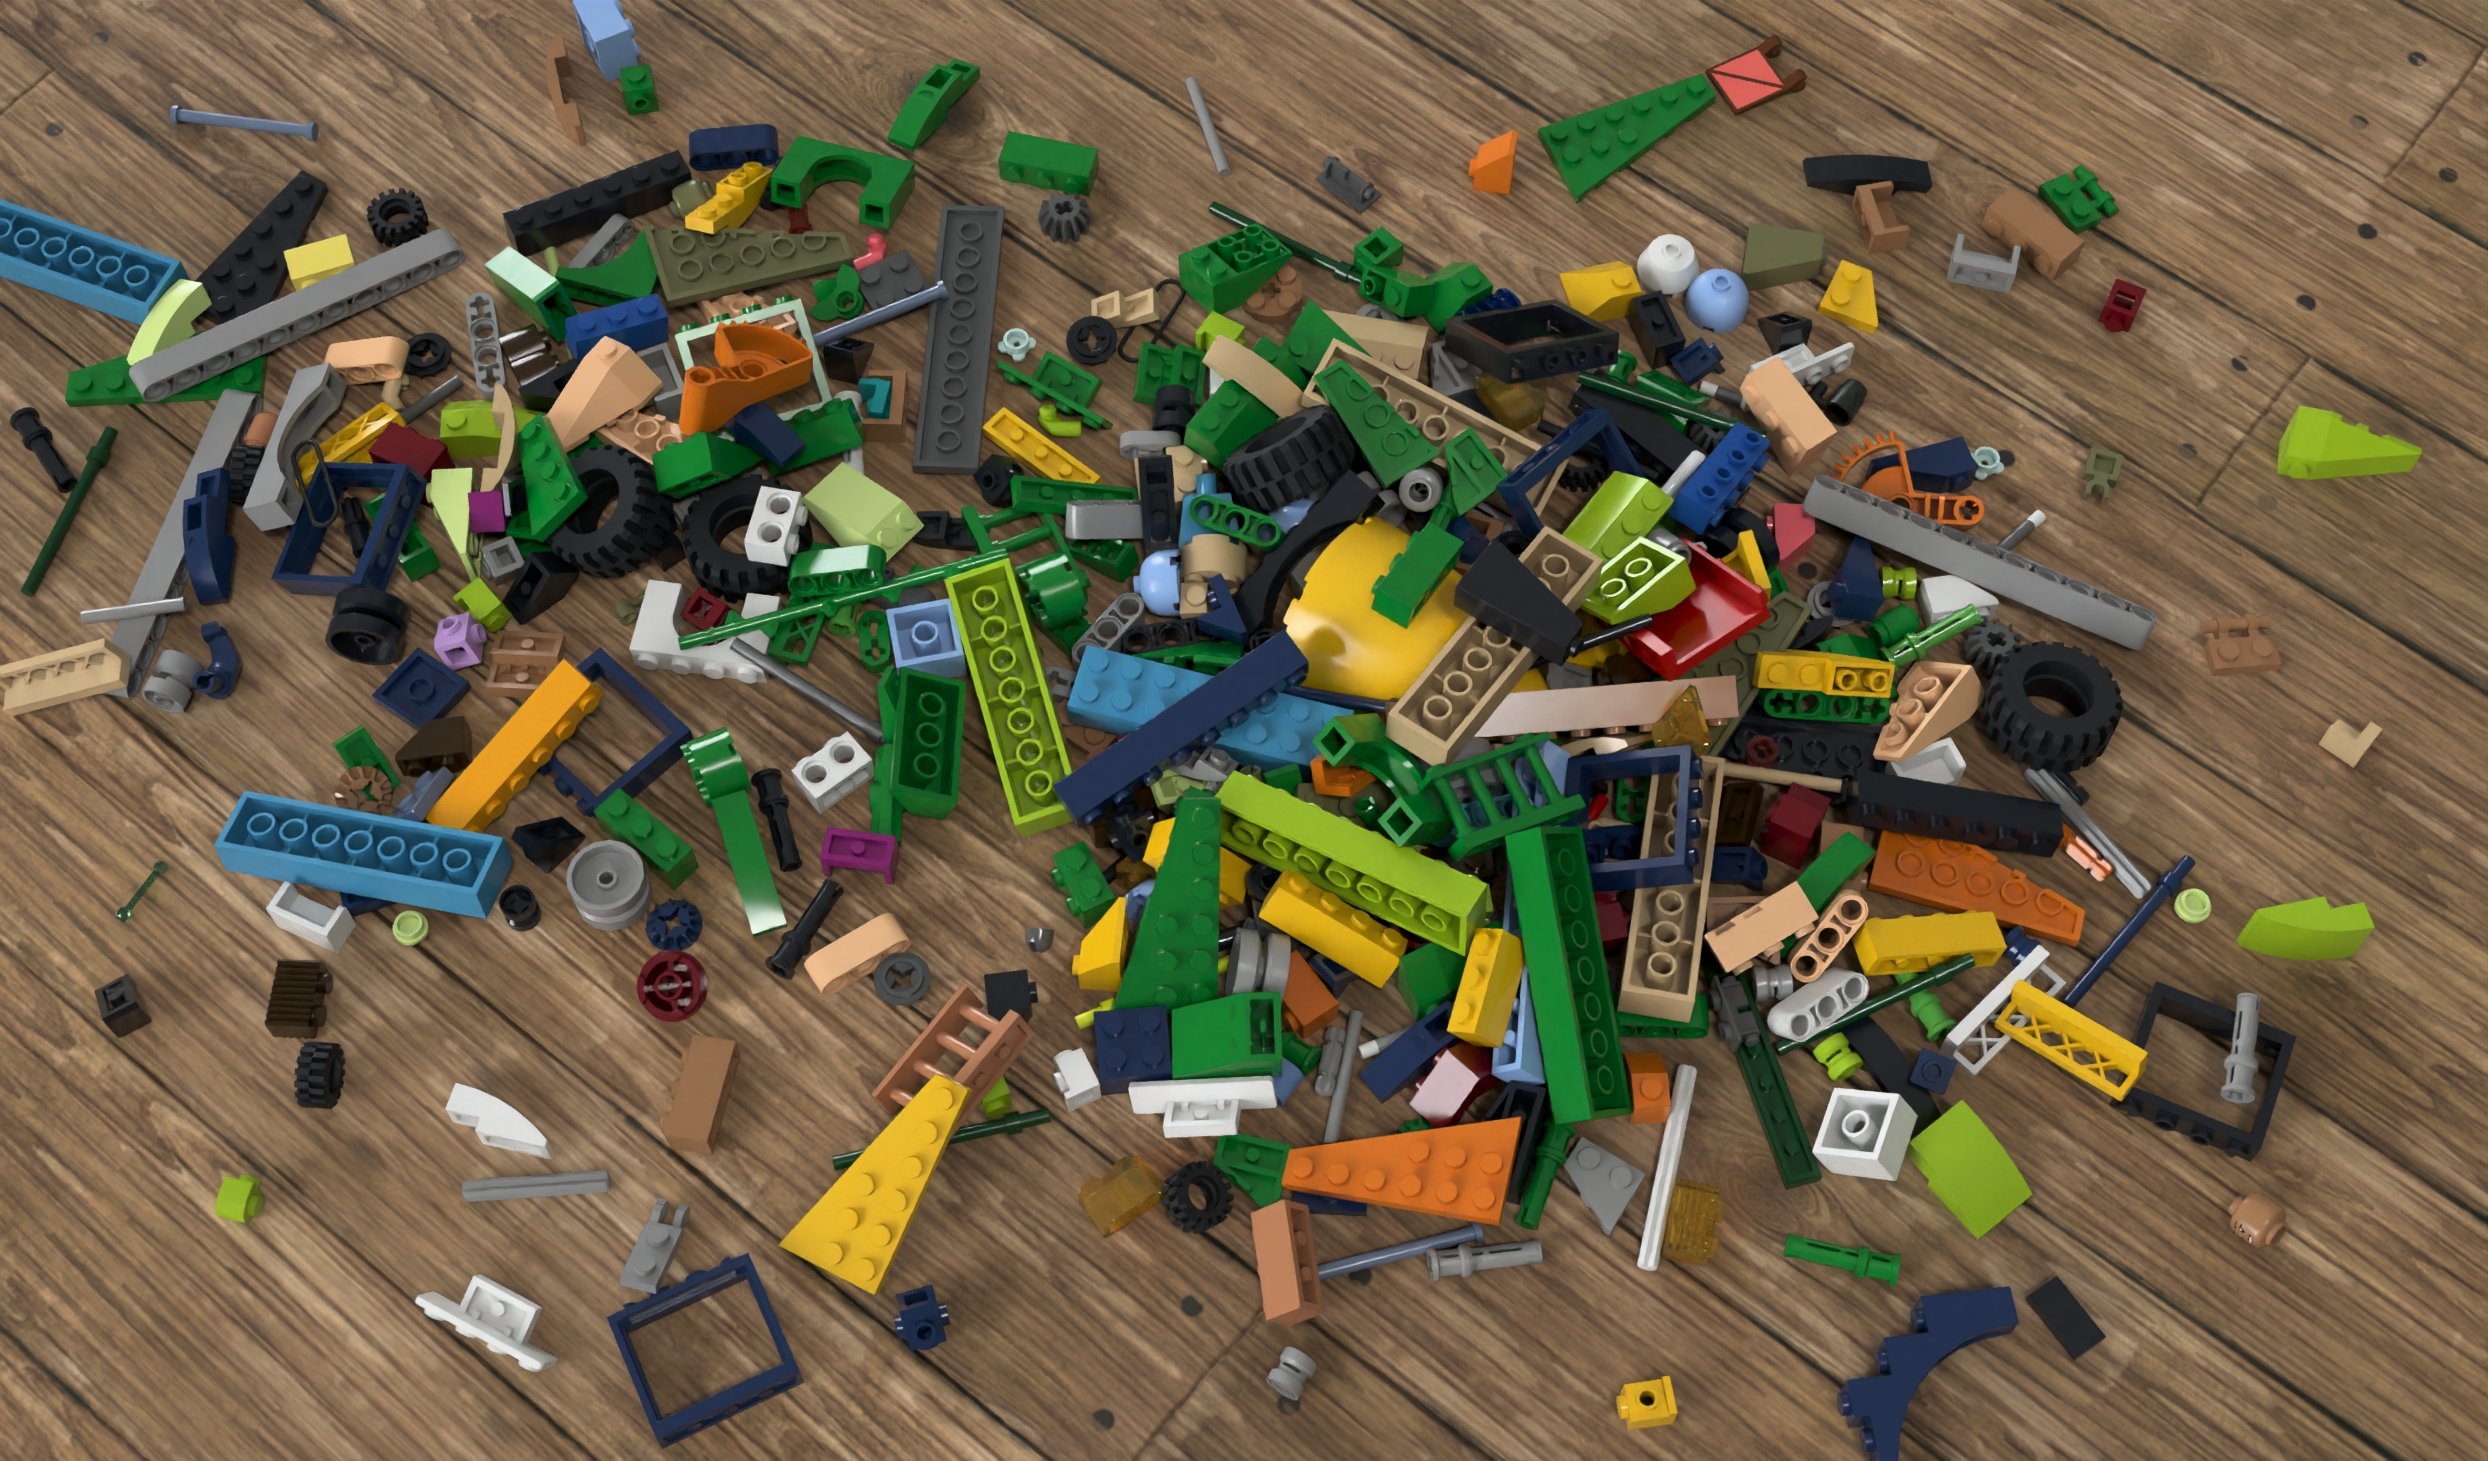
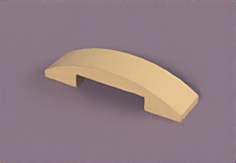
M1221 334L1216 337L1202 362L1226 381L1234 379L1278 414V422L1287 416L1294 415L1298 411L1308 409L1301 405L1303 392L1281 371L1243 345Z
M495 384L491 411L497 430H502L497 468H483L480 492L502 491V477L519 464L520 450L517 436L519 428L510 398L502 384Z

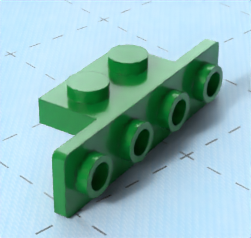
M1048 350L1032 378L1002 361L998 362L997 366L1005 371L1003 375L1005 379L1020 386L1022 381L1031 385L1030 393L1045 401L1048 396L1058 400L1055 405L1057 408L1070 415H1073L1076 410L1085 415L1082 419L1084 423L1097 430L1100 429L1101 425L1111 430L1113 426L1111 422L1088 410L1103 384L1102 380Z

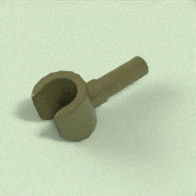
M646 589L630 601L622 599L617 602V618L622 625L628 626L637 620L639 614L635 608L639 607L643 602Z

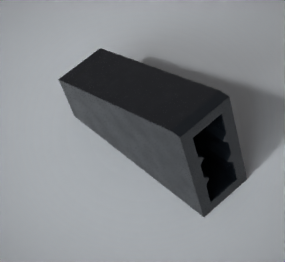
M1492 539L1456 585L1453 606L1558 666L1562 667L1569 656L1575 658L1584 644V639L1581 638L1584 623L1497 539Z

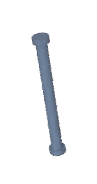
M173 105L170 109V121L173 124H181L182 122L305 136L307 140L312 141L317 139L319 133L316 122L300 124L186 110L178 105Z
M942 280L936 282L937 286L812 335L815 346L819 347L936 299H948L949 295Z
M1470 1222V1226L1318 1265L1319 1280L1427 1253V1248L1433 1247L1437 1251L1475 1241L1476 1244L1483 1243V1231L1479 1222Z

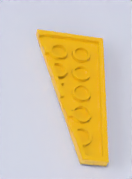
M935 1074L778 1246L873 1295L879 1294L972 1089L942 1074Z

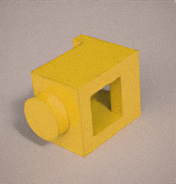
M1664 1376L1657 1380L1624 1384L1621 1395L1616 1396L1620 1419L1626 1418L1628 1430L1673 1424L1678 1414L1670 1376ZM1650 1396L1653 1400L1652 1405L1646 1406L1641 1403L1640 1398Z

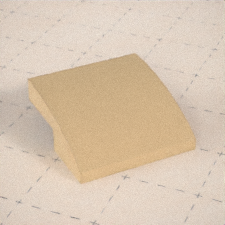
M1626 730V733L1602 734L1563 745L1560 748L1568 752L1570 758L1593 752L1596 755L1627 752L1655 738L1651 732Z

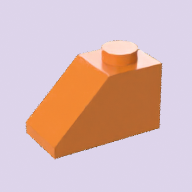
M1512 130L1479 146L1477 158H1471L1468 173V176L1474 177L1473 190L1509 195L1515 164L1518 131Z
M1296 949L1290 955V967L1282 1002L1281 1019L1289 1031H1296L1302 1040H1305L1338 1018L1339 1003Z
M1624 1053V1068L1633 1113L1629 1114V1124L1666 1123L1671 1109L1668 1072L1661 1054Z

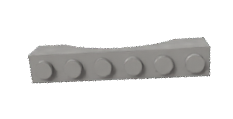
M329 362L296 371L242 509L261 532L296 523L304 499L299 494L296 485V475L291 463L292 451L300 442L310 440L321 424L339 408L347 387L345 381ZM305 446L302 447V448L299 450V452L297 453V456H296L297 465H298V463H299V459H300V457H301V455H302V452H303Z

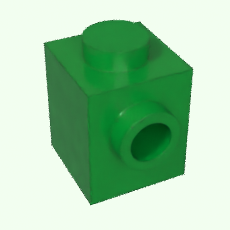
M645 64L620 68L622 92L629 116L659 111L657 90L651 65Z

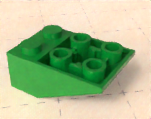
M1257 222L1178 255L1180 287L1209 313L1214 311L1223 314L1241 306L1293 256V252Z
M707 431L694 433L691 435V439L681 443L667 444L664 446V450L651 455L658 492L675 498H681L731 478L765 458L745 445L731 442L730 439L711 435Z
M1280 992L1240 993L1172 1009L1173 1079L1251 1076L1282 1077Z

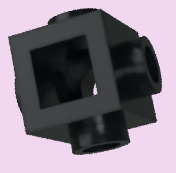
M991 454L975 472L973 477L982 491V497L989 505L1008 508L1013 506L1010 481L1014 475L1025 476V471L1015 458Z
M1134 799L1128 804L1118 806L1110 815L1105 817L1106 822L1111 828L1106 833L1115 850L1118 851L1122 848L1133 864L1144 858L1153 825L1158 823L1150 809L1147 807L1142 810Z

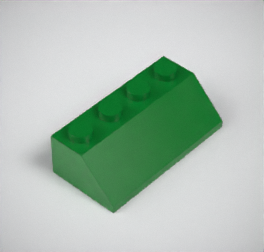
M1263 335L1251 351L1281 371L1304 393L1309 381L1289 352ZM1234 379L1225 380L1186 425L1184 445L1223 471L1224 461L1228 458V455L1255 434L1277 423L1279 415Z
M901 667L899 669L889 792L909 813L943 821L958 804L966 682Z

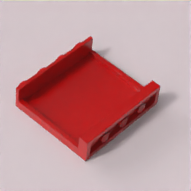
M1685 537L1681 540L1687 543L1691 551L1692 557L1688 567L1697 589L1673 609L1651 614L1653 626L1614 640L1669 682L1771 618L1767 606L1769 598L1760 585L1755 586L1746 580L1742 573L1733 571L1720 558L1715 559L1701 545H1695ZM1590 614L1594 626L1602 630L1613 626Z

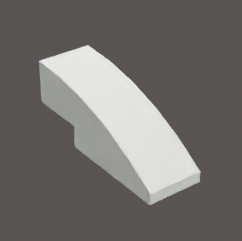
M455 1083L445 1109L454 1123L475 1127V1132L483 1144L553 1159L554 1151L547 1139L516 1109L481 1090Z

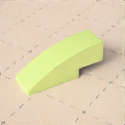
M179 279L164 293L142 323L127 357L129 365H133L139 360L183 342L195 334L190 322L212 305L202 283Z

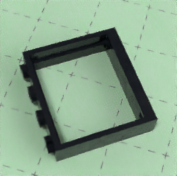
M1553 299L1446 318L1445 349L1508 385L1618 364L1619 332ZM1553 334L1563 338L1561 340L1512 349L1503 344ZM1512 368L1518 370L1517 376H1512Z
M2156 981L2146 996L2131 1043L2145 1050L2155 1017L2159 1013L2233 1043L2236 1012ZM2260 1021L2258 1023L2255 1052L2273 1058L2274 1062L2251 1134L2136 1087L2131 1088L2122 1102L2112 1097L2109 1105L2127 1111L2128 1116H2139L2154 1122V1125L2162 1130L2176 1131L2184 1134L2199 1145H2211L2225 1151L2232 1158L2236 1155L2251 1162L2262 1148L2297 1036ZM2120 1072L2116 1086L2120 1088L2128 1075Z

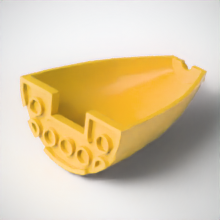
M1367 517L1363 525L1354 523L1329 544L1304 578L1307 584L1300 600L1292 599L1283 620L1288 625L1286 629L1287 634L1309 661V673L1306 674L1307 678L1299 686L1390 701L1391 698L1401 699L1470 616L1453 606L1456 585L1463 576L1453 569L1413 622L1405 629L1371 609L1375 596L1371 591L1379 576L1383 575L1386 577L1390 572L1389 567L1394 557L1398 553H1405L1411 536L1379 517ZM1538 668L1527 671L1510 693L1549 690ZM1352 709V710L1357 711V712L1362 713V714H1373V713H1374V712H1369V711H1363V710ZM1501 736L1488 737V740L1501 742Z

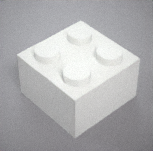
M1834 1087L1812 1153L1831 1173L1896 1181L1918 1115L1900 1094Z

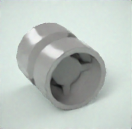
M165 650L154 667L156 674L149 676L141 695L151 705L163 711L180 714L184 711L191 698L192 693L189 689H194L193 677L198 672L204 671V668L197 660L186 654L174 650Z

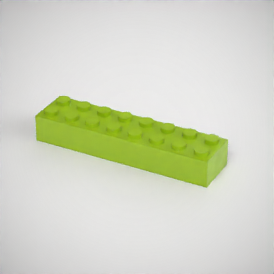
M1006 558L944 579L1015 827L1022 837L1025 838L1073 822L1070 815L1055 796L1053 785L1074 772L1075 766L1017 571L1010 559Z
M1233 770L1215 795V797L1221 799L1220 844L1280 872L1287 868L1295 874H1301L1312 884L1326 892L1335 894L1339 899L1462 956H1466L1470 950L1475 929L1484 928L1488 884L1482 882L1474 875H1466L1450 868L1441 860H1433L1419 854L1410 846L1399 847L1395 842L1386 839L1379 832L1366 830L1355 825L1348 818L1335 816L1322 810L1321 807L1314 803H1306L1291 796L1290 793L1283 789H1275L1260 782L1259 779L1252 775H1244L1236 770Z

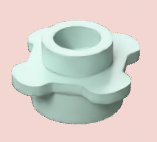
M1019 328L1007 331L1003 341L998 343L999 352L1007 353L1016 362L1023 361L1025 354L1036 347L1035 339L1029 337L1026 331Z
M1984 446L1978 448L1975 453H1971L1978 468L1975 474L1976 479L1985 480L1991 474L1999 475L2003 472L2004 465L2000 462L1999 453L1995 449Z

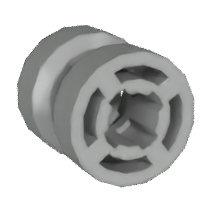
M1789 964L1776 965L1773 969H1767L1764 966L1751 967L1750 987L1755 1002L1767 1001L1769 997L1784 1000L1793 994V979Z
M1288 1346L1280 1356L1281 1363L1278 1368L1271 1370L1266 1381L1283 1396L1292 1400H1298L1304 1391V1382L1306 1379L1313 1377L1318 1366L1306 1354Z

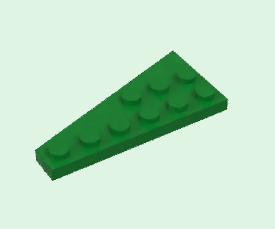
M1702 73L1539 128L1537 137L1578 204L1585 198V194L1593 188L1598 189L1604 185L1608 177L1615 172L1623 171L1653 149L1655 143L1663 137L1668 138L1672 135L1675 128L1685 121L1690 122L1713 105L1716 94Z
M207 329V330H204V331L195 333V334H193L190 338H192V337H194V336H196V335H198V334H201V333H203V332H205V331H208V330H210V329ZM268 353L157 402H147L144 400L129 376V370L132 365H129L127 361L128 355L69 373L65 401L69 407L219 400L223 391L227 388L260 394L264 398Z

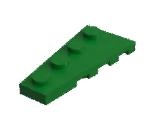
M1309 299L1281 348L1290 353L1299 368L1311 376L1314 375L1333 338L1372 357L1311 299Z
M1341 359L1314 375L1313 381L1330 407L1335 410L1345 430L1384 490L1400 481L1410 471L1423 467L1441 456L1442 452L1434 444L1431 445L1423 438L1419 430L1412 424H1408L1396 412V409L1389 402H1385L1373 391V388L1344 360Z
M539 412L523 427L517 436L522 470L525 476V490L532 536L538 541L543 542L588 496L550 419Z

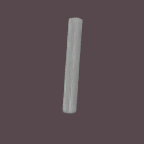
M607 1170L466 1180L462 1185V1196L466 1202L599 1193L610 1190L611 1178Z

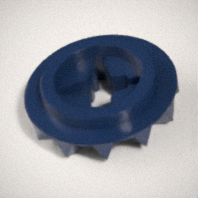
M669 898L667 902L661 905L656 904L652 913L647 915L645 930L650 942L658 949L663 951H681L697 941L702 932L703 921L696 905L693 906L684 898L682 900ZM679 914L678 919L682 925L680 927L674 926L668 934L669 928L665 922L673 921Z

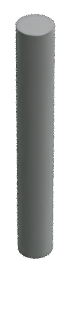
M185 597L94 609L81 611L80 616L83 625L172 613L186 611L187 601Z

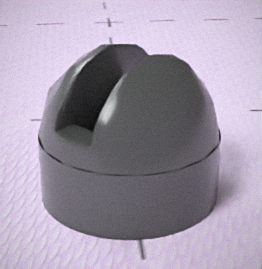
M1026 927L1025 939L1027 947L1033 952H1046L1052 946L1054 930Z

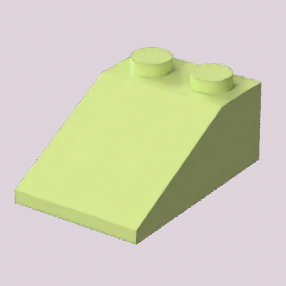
M841 462L802 498L803 503L841 547L867 544L877 545L887 553L886 562L924 527V524L902 499L844 462Z
M473 468L432 470L431 483H427L426 486L427 501L433 504L435 519L441 522L445 534L472 582L478 576L482 577L480 566L482 554L480 548L484 546L485 532L471 533L468 493L481 489Z

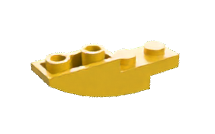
M747 162L736 171L730 173L727 177L716 183L717 195L685 216V228L709 234H715L722 228H739L759 204L763 191H767L764 188L773 169L762 167V164L758 162Z
M1784 649L1783 652L1757 651L1752 684L1757 688L1822 691L1826 695L1890 698L1895 664L1856 656L1792 649Z

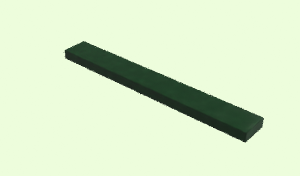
M1706 922L1704 924L1703 936L1707 934ZM1702 939L1700 965L1710 988L1714 976H1718L1720 984H1722L1721 981L1724 978L1735 975L1732 970L1724 974L1704 939ZM1743 971L1735 976L1736 981H1741L1749 1006L1738 1009V1013L1752 1011L1761 1034L1758 1037L1760 1040L1758 1044L1747 1047L1745 1042L1740 1043L1737 1054L1734 1055L1785 1190L1818 1182L1821 1180L1822 1174L1812 1153L1809 1140Z

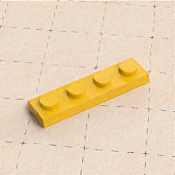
M1005 407L982 427L984 436L1042 478L1101 485V476Z

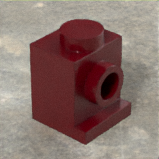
M2116 278L2098 321L2104 323L2105 328L2111 332H2120L2122 330L2129 332L2147 289ZM2117 294H2120V295H2122V296H2125V297H2128V298H2130V299L2135 300V302L2126 300V299L2121 298V297H2118V296H2116V295H2117Z
M698 587L695 593L687 600L680 615L704 631L710 629V626L715 628L724 625L728 612L733 609Z

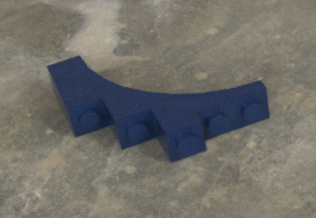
M2010 1286L1921 1296L1914 1309L1911 1310L1912 1327L1914 1332H1919V1334L1885 1337L1877 1348L1878 1351L1874 1352L1876 1371L1878 1374H1883V1376L1850 1379L1845 1382L1841 1393L1837 1394L1838 1410L1841 1416H1846L1848 1428L1864 1427V1429L1860 1430V1441L1863 1451L1865 1453L1869 1452L1870 1461H1898L1900 1433L1908 1404L1919 1384L1934 1367L1956 1351L1974 1343L2011 1334L2019 1322Z

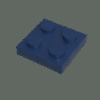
M418 647L372 694V697L377 704L419 731L429 720L443 718L471 689L468 680Z

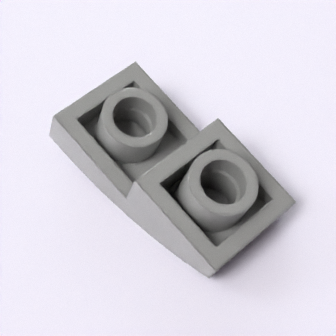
M1209 746L1202 755L1194 750L1191 752L1192 757L1187 762L1178 767L1172 765L1168 769L1199 780L1225 782L1233 770H1236L1239 763L1233 760L1225 751Z

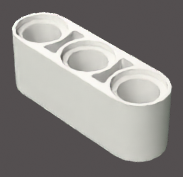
M1832 967L1823 972L1815 981L1807 983L1776 1004L1768 1014V1027L1776 1035L1797 1042H1804L1862 1003L1869 991L1868 980L1860 973Z

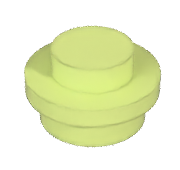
M2199 889L2182 891L2174 903L2178 916L2189 923L2203 922L2211 912L2209 897Z
M404 911L394 921L393 935L403 945H415L426 938L429 932V923L420 912Z

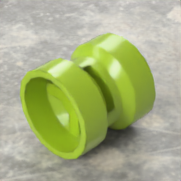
M1891 566L1879 567L1878 575L1885 600H1889L1892 597H1900L1902 600H1914L1917 585L1914 567H1903L1901 570H1894Z
M1842 1032L1827 1038L1813 1051L1817 1060L1828 1067V1075L1834 1083L1847 1079L1864 1064L1856 1052H1851L1848 1047L1849 1041Z

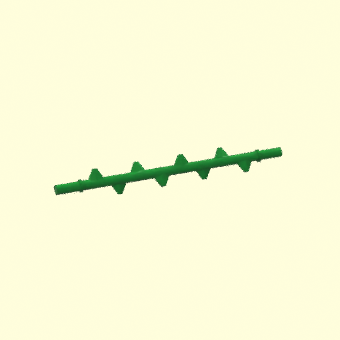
M1003 548L977 556L969 555V558L930 569L915 564L908 575L883 581L882 585L877 589L839 593L806 603L798 598H792L787 608L744 619L735 610L728 612L724 625L715 628L710 626V629L678 637V643L682 651L711 642L716 644L719 640L755 630H760L769 638H774L777 635L780 623L820 612L830 618L835 617L840 607L871 598L884 596L892 604H898L904 589L946 579L1008 558L1007 551Z

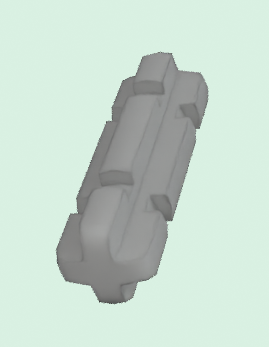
M1329 1027L1326 1031L1325 1045H1323L1318 1069L1319 1076H1317L1315 1083V1093L1317 1095L1333 1096L1335 1079L1346 1035L1345 1030L1342 1028Z

